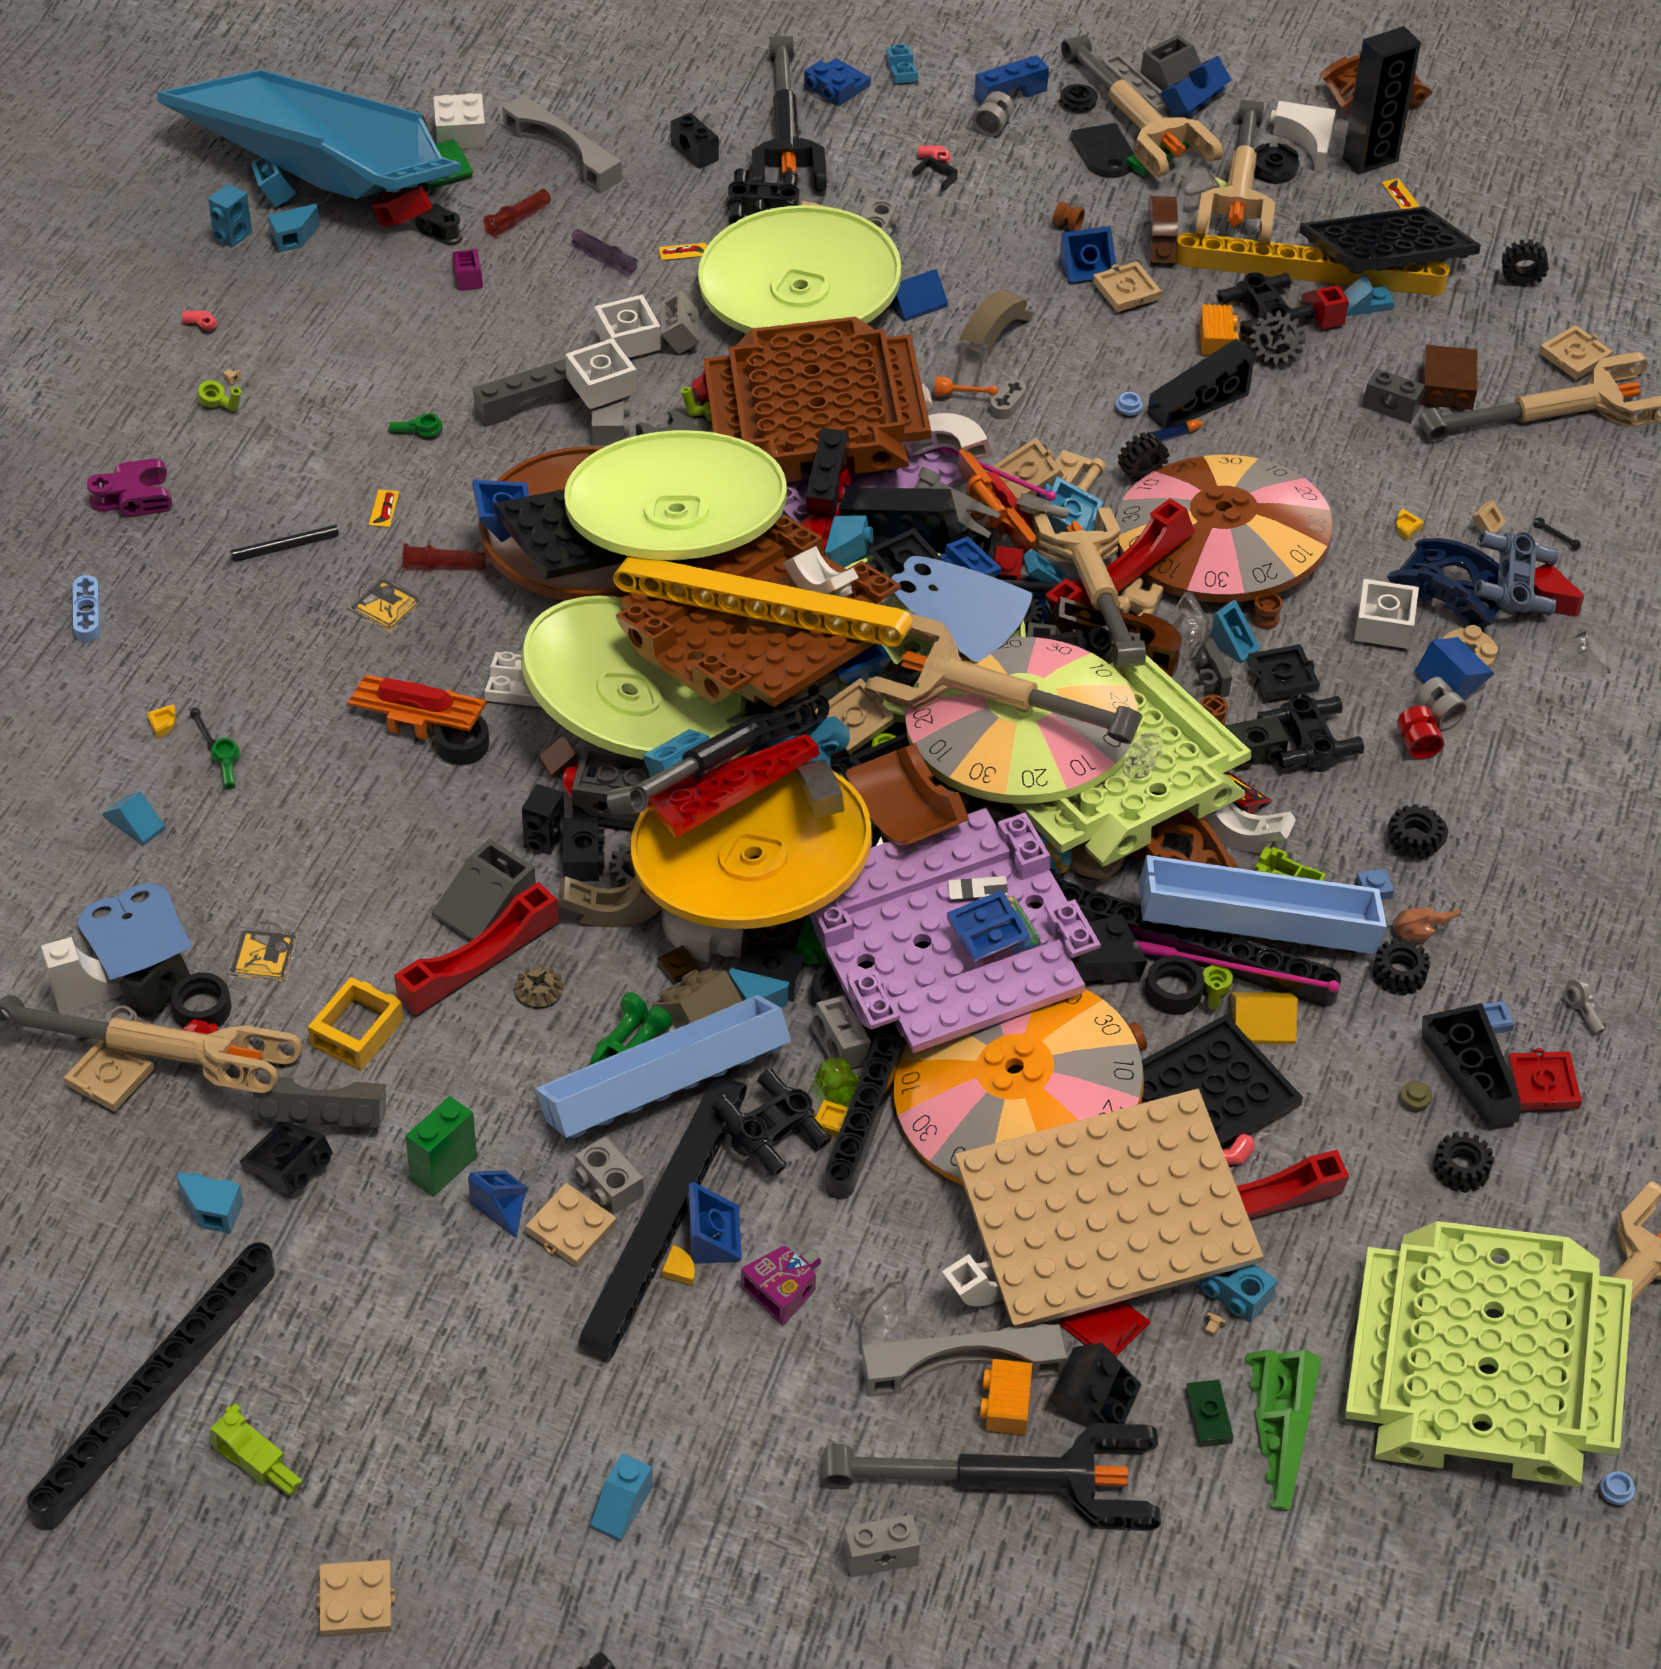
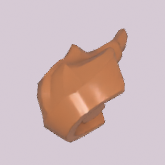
M1432 907L1402 910L1393 920V929L1400 941L1404 938L1407 939L1406 943L1411 944L1414 941L1417 944H1422L1436 932L1435 929L1430 927L1431 925H1445L1449 919L1457 917L1460 914V910L1457 908L1452 912L1446 913L1433 911Z

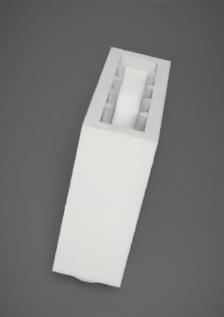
M1279 101L1277 110H1272L1270 124L1274 125L1273 135L1288 138L1301 145L1311 155L1314 162V171L1324 173L1336 110Z
M72 937L41 945L59 1014L124 996L118 984L124 976L110 980L100 960L82 953L75 946Z

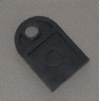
M1116 123L1071 130L1070 138L1087 168L1092 173L1105 178H1119L1132 171L1131 164L1127 163L1126 159L1132 156L1134 152Z

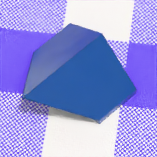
M506 1170L471 1172L468 1176L470 1203L517 1239L525 1192L528 1187Z

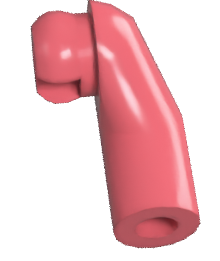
M918 146V158L932 157L946 164L951 160L949 150L943 146Z
M183 311L182 313L183 324H197L205 331H212L217 325L215 317L208 311Z
M1242 1134L1237 1137L1230 1149H1223L1228 1165H1240L1247 1160L1253 1152L1255 1145L1251 1136Z

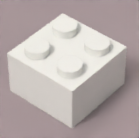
M482 93L433 96L437 144L454 139L460 148L486 147Z
M643 295L594 306L595 330L602 342L613 338L627 358L661 350V326Z
M613 338L565 354L566 378L589 409L637 393L636 368Z
M1364 579L1358 605L1354 641L1409 649L1415 623L1419 587Z

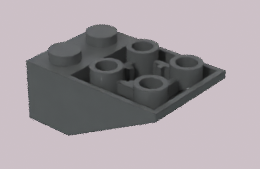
M488 839L469 856L433 909L432 915L472 941L495 922L515 896L536 883L535 867L492 839Z

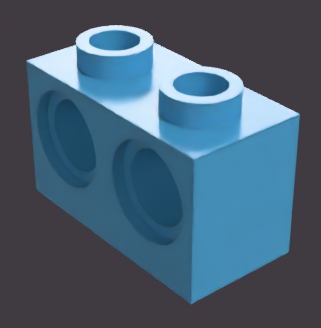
M227 184L208 198L214 239L233 248L252 233L246 192Z
M688 729L642 755L650 778L682 761L684 752L709 739V736Z
M1253 1264L1199 1279L1198 1286L1206 1295L1216 1298L1226 1305L1233 1314L1243 1317L1251 1323L1274 1298L1277 1279Z

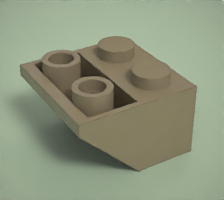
M707 969L703 972L693 970L685 974L681 978L682 983L676 987L671 986L663 990L659 994L660 998L651 1005L659 1006L666 1010L673 1019V1026L677 1029L743 1000L726 970L713 971L712 969Z

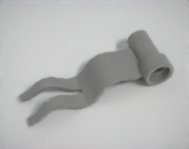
M922 466L918 475L920 479L915 488L951 489L959 522L989 538L991 532L975 522L968 513V510L981 512L997 518L1000 517L1001 513L947 486L940 481L942 475Z

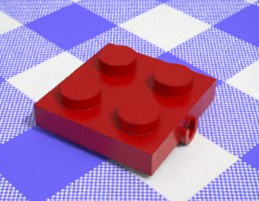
M1537 1048L1532 1053H1509L1507 1063L1521 1099L1520 1110L1580 1109L1582 1099L1570 1051L1545 1052L1544 1049Z

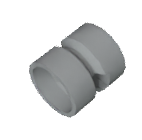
M994 91L990 93L973 116V123L976 129L986 136H996L999 134L1014 112L1015 106L1012 99L1003 92Z
M1440 677L1432 678L1424 683L1414 697V702L1417 706H1426L1431 709L1437 726L1442 730L1450 729L1459 723L1468 710L1466 701L1456 692H1453L1452 688Z

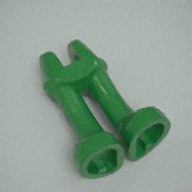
M627 992L620 1001V1008L623 1014L620 1023L605 1039L600 1040L596 1044V1050L591 1057L589 1065L666 1033L673 1025V1019L666 1010L659 1006H652L648 1011L646 1003L640 996ZM643 1022L636 1035L624 1046L622 1044L623 1041Z

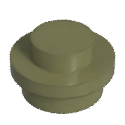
M1408 1082L1401 1090V1099L1409 1110L1421 1111L1431 1103L1432 1091L1422 1082Z

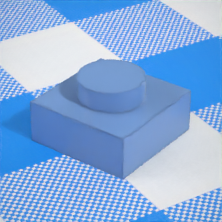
M1386 869L1357 873L1356 881L1358 886L1379 889L1381 900L1393 898L1394 889Z

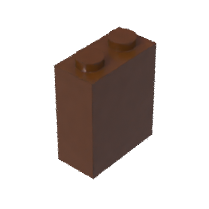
M1426 345L1422 361L1421 384L1425 385L1421 405L1473 410L1477 394V350Z

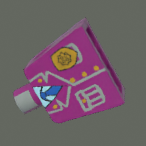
M781 1246L741 1269V1288L783 1326L814 1293L816 1289V1274L813 1270L821 1264L820 1257L812 1249H808L798 1257L787 1246Z

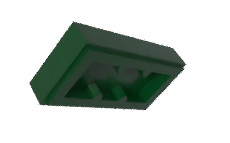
M1220 1380L1187 1383L1186 1393L1199 1446L1233 1443L1234 1436Z

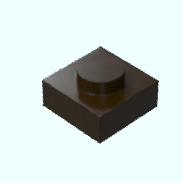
M683 945L657 958V966L673 985L682 981L681 978L685 974L693 970H698L699 972V964Z

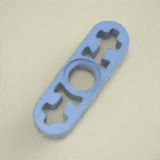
M90 575L80 576L73 582V628L75 637L81 642L94 641L100 635V590L98 580ZM85 588H88L89 595H84ZM89 605L94 607L90 611H80V608ZM84 622H89V629H85Z

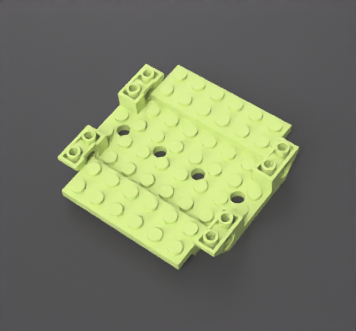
M1147 655L1145 664L1142 666L1114 667L1113 662L1109 664L1128 683L1134 694L1138 712L1143 716L1137 730L1135 744L1126 759L1128 761H1125L1105 781L1080 794L1050 802L1011 803L1021 814L1026 812L1032 825L1060 853L1089 840L1085 845V850L1102 867L1150 844L1152 826L1186 809L1197 819H1200L1245 796V791L1228 775L1223 773L1251 760V750ZM1152 792H1156V793H1160V794H1161V793H1164V794H1162V795H1154V794H1152Z
M1436 1221L1404 1235L1400 1251L1368 1247L1345 1419L1385 1424L1378 1429L1375 1459L1443 1468L1444 1456L1448 1454L1513 1463L1512 1478L1581 1487L1584 1454L1578 1450L1618 1456L1620 1453L1633 1280L1599 1276V1259L1571 1238ZM1501 1255L1506 1257L1508 1261L1498 1264L1493 1262L1491 1258ZM1490 1309H1496L1503 1315L1499 1318H1491L1485 1312ZM1489 1364L1494 1366L1497 1371L1493 1374H1486L1479 1367ZM1478 1421H1485L1490 1424L1491 1429L1479 1431L1473 1424Z

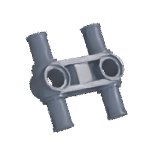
M1484 529L1480 531L1477 545L1496 550L1500 554L1498 585L1479 580L1474 586L1473 594L1476 597L1495 601L1499 608L1507 614H1513L1517 611L1526 613L1531 610L1551 616L1556 608V600L1535 595L1534 593L1535 562L1538 561L1554 566L1559 558V550L1538 545L1530 533L1523 531L1517 534L1505 533L1504 535Z

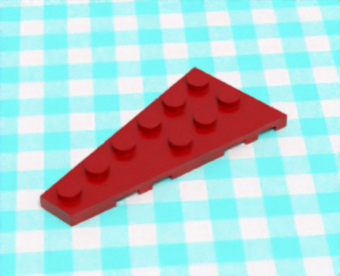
M804 734L728 762L698 779L688 777L648 799L647 806L677 839L797 769V767L819 756L818 744L809 735Z

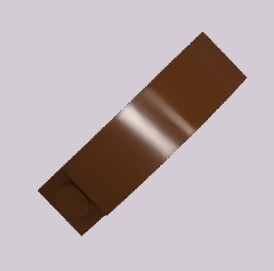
M1150 196L1148 199V224H1151L1150 264L1175 265L1178 237L1176 197Z
M1120 612L1128 632L1140 633V640L1144 641L1146 651L1148 652L1147 656L1172 677L1179 665L1182 643L1179 631L1169 622L1148 613L1136 616Z

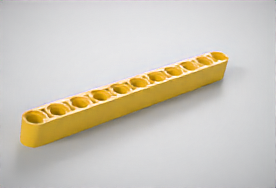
M1195 233L1180 234L1176 244V262L1181 266L1246 274L1258 272L1264 276H1276L1286 272L1289 274L1290 279L1349 286L1363 275H1366L1373 288L1387 286L1388 290L1426 295L1443 294L1446 290L1450 271L1445 263L1428 261L1426 264L1415 263L1408 264L1402 268L1388 267L1382 271L1368 270L1361 274H1355L1350 272L1341 263L1336 262L1329 254L1324 253L1321 248Z
M627 556L613 575L615 585L625 592L890 647H896L902 643L913 623L909 613L902 609L663 560Z

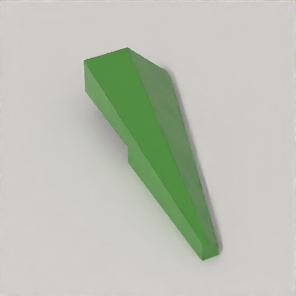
M1269 1349L1247 1353L1246 1360L1252 1367L1254 1378L1250 1380L1251 1389L1256 1392L1258 1407L1255 1408L1262 1453L1267 1457L1269 1471L1266 1472L1267 1481L1272 1484L1275 1499L1271 1502V1505L1276 1510L1290 1511L1322 1358L1307 1350L1279 1354Z

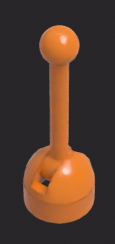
M937 376L935 381V397H948L954 390L983 392L991 396L998 393V388L994 385L989 386V388L954 385L950 378Z

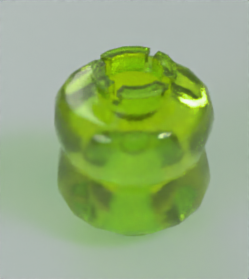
M826 1059V1063L822 1062L816 1072L815 1081L817 1086L823 1090L828 1101L833 1103L849 1102L857 1087L858 1076L852 1071L849 1062L845 1059Z

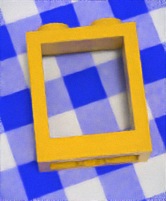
M350 977L309 1024L310 1046L362 1071L403 1022L402 1002L392 994H385L375 989L368 982H361ZM354 1000L381 1013V1016L360 1041L332 1027Z

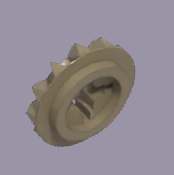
M540 964L536 969L527 967L524 973L518 974L517 981L514 983L515 993L519 1000L533 1007H544L556 1002L562 995L564 988L561 974L555 973L552 967L544 969ZM544 980V986L540 985L534 989V983L538 984Z

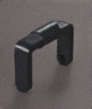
M926 157L912 171V175L918 176L930 166L949 175L941 184V189L943 190L949 188L958 179L957 169L932 157Z

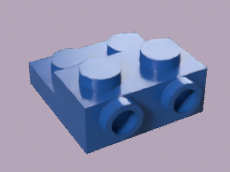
M837 58L827 64L820 60L804 70V86L837 106L842 105L871 86V78Z

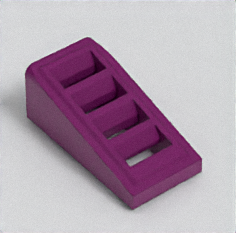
M478 249L454 251L453 258L458 289L464 291L482 288L483 280Z

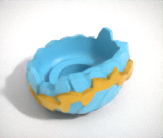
M1040 834L1039 837L1050 854L1052 875L1067 872L1073 858L1072 848L1060 853Z

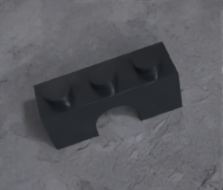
M821 428L806 492L807 514L834 518L839 499L841 472H845L850 450L849 431Z

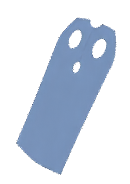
M143 883L126 889L116 897L103 898L86 906L78 920L79 929L93 948L110 980L158 964L192 947L167 889L156 884ZM147 891L150 893L149 897L142 902L131 901L132 896L138 892ZM100 907L111 908L110 913L105 917L94 918L92 916L93 912ZM125 913H132L131 918L122 919Z

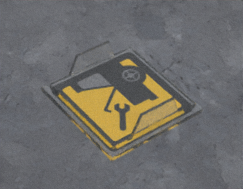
M381 576L376 582L373 578L369 579L359 589L358 598L347 607V610L391 633L425 601V598Z
M257 922L255 928L240 927L227 975L287 982L300 933L286 932L282 930L279 924Z

